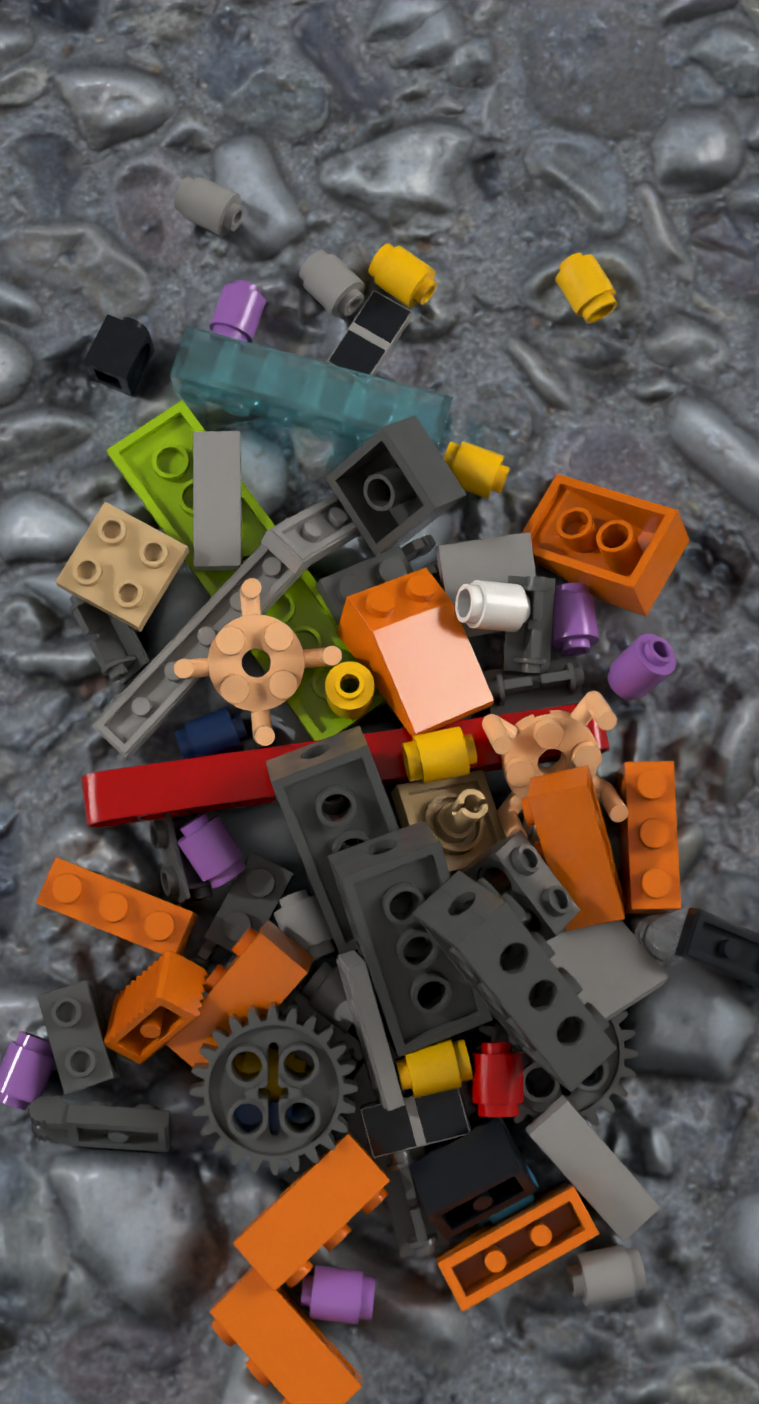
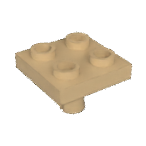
M104 502L55 582L61 589L141 632L188 555L189 549L185 544Z
M483 770L472 771L469 775L422 784L421 781L399 784L391 791L401 827L404 828L424 821L441 843L450 876L464 870L480 853L506 838L498 820L497 809Z

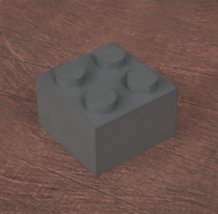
M416 415L382 427L325 477L375 556L408 542L467 495Z

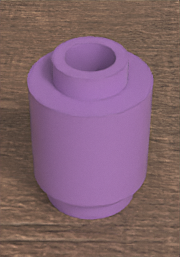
M236 280L234 283H228L223 286L209 325L212 330L210 340L214 344L228 351L243 352L246 345L252 343L266 304L265 298L260 294V289L256 285L245 280Z
M565 583L555 586L552 646L556 649H561L562 654L567 656L586 654L590 652V646L595 645L599 641L594 596L589 593L588 586L584 583Z
M653 634L639 636L612 662L608 673V682L612 690L618 696L627 700L646 696L670 675L676 667V658L671 645L665 639Z
M204 812L180 828L184 836L177 841L178 845L201 880H208L213 889L224 885L245 870L246 866L241 859L244 854L218 815L209 819Z
M20 1031L16 1042L10 1041L0 1065L1 1103L26 1110L29 1102H33L34 1098L37 1099L39 1096H43L56 1063L49 1040Z
M315 1265L314 1276L306 1275L303 1278L300 1307L310 1308L309 1319L357 1325L359 1319L372 1320L376 1277L363 1276L364 1270Z

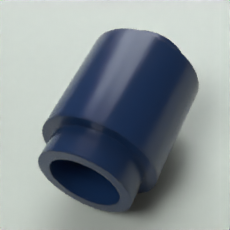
M227 707L185 722V728L174 732L184 759L243 751L240 742L249 739L239 712L230 715Z

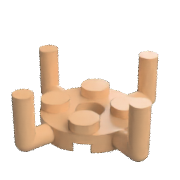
M248 578L240 587L242 617L229 622L218 632L210 646L208 658L180 659L174 665V673L180 679L210 677L212 685L224 700L235 707L251 711L253 738L258 744L268 746L275 739V733L271 728L270 709L281 705L296 692L301 683L304 668L336 665L341 661L342 653L336 646L302 649L299 639L287 624L276 618L261 615L259 595L262 589L261 583L255 578ZM251 649H260L269 657V669L261 677L249 676L243 670L242 658Z
M589 691L586 693L572 713L562 710H549L551 714L538 717L532 714L521 719L515 725L495 714H489L484 717L482 727L494 751L501 754L503 775L512 790L497 810V817L506 837L520 829L527 837L518 814L522 810V797L528 796L531 777L589 765L597 798L610 819L614 822H622L627 818L629 814L628 808L614 786L596 775L598 766L602 761V754L596 739L587 725L592 718L602 730H610L617 724V716L599 692ZM550 749L561 751V756L555 764L548 767L538 765V759L545 751Z

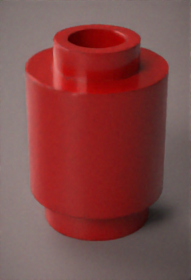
M483 1042L482 1052L472 1053L473 1103L478 1104V1116H519V1103H524L523 1053L512 1052V1042Z

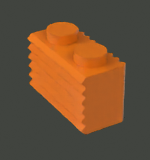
M165 951L164 956H159L158 961H153V966H148L147 971H142V975L137 976L136 980H131V985H126L125 990H120V995H115L104 1040L105 1047L138 1064L144 1063L201 1015L199 1009L203 1007L200 1002L204 999L202 993L205 992L203 986L207 984L205 978L208 976L206 970L174 951Z

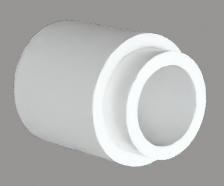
M475 580L471 584H463L459 588L455 601L457 619L462 623H467L470 628L516 632L527 621L531 610L530 599L526 595L524 588L519 584Z

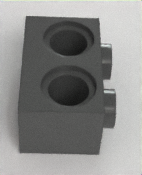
M521 829L484 850L461 871L476 882L481 877L484 878L495 888L500 896L504 893L510 895L527 915L522 924L528 932L531 933L534 930L546 941L556 937L580 911L568 891L562 886Z
M84 980L37 996L64 1094L76 1093L123 1077L116 1052L105 1047L104 1044L108 1024L95 982Z

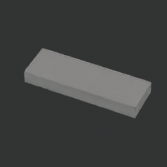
M240 431L193 432V567L195 571L238 570L242 565Z
M334 493L267 530L261 543L294 574H297L360 536L361 533Z
M354 950L337 955L338 969L373 1094L383 1108L388 1111L402 1107L405 1104L366 963Z
M563 1095L525 1128L529 1136L623 1242L661 1208Z

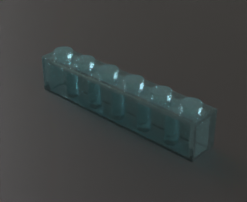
M187 325L170 373L175 393L179 394L183 400L189 403L203 405L205 401L221 405L224 410L236 416L246 417L249 413L265 417L269 423L280 428L290 429L294 425L309 429L313 435L324 440L333 441L338 437L353 441L357 447L363 445L382 427L416 415L440 452L451 415L453 397Z

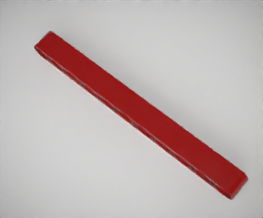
M578 704L500 714L497 716L515 725L521 719L532 714L535 717L551 714L549 710H562L572 713ZM484 717L458 720L434 730L438 731L459 726L463 735H472L477 753V763L470 764V772L478 770L488 772L502 769L501 754L494 751L482 727ZM592 718L587 727L596 739L601 754L610 751L607 731L600 729ZM406 728L363 734L383 787L411 783L407 777L401 746L402 743L412 741V736ZM317 741L86 774L81 777L87 827H110L164 819L165 812H170L172 818L278 802L270 782L266 761ZM557 749L545 751L539 757L538 764L558 761L561 751Z

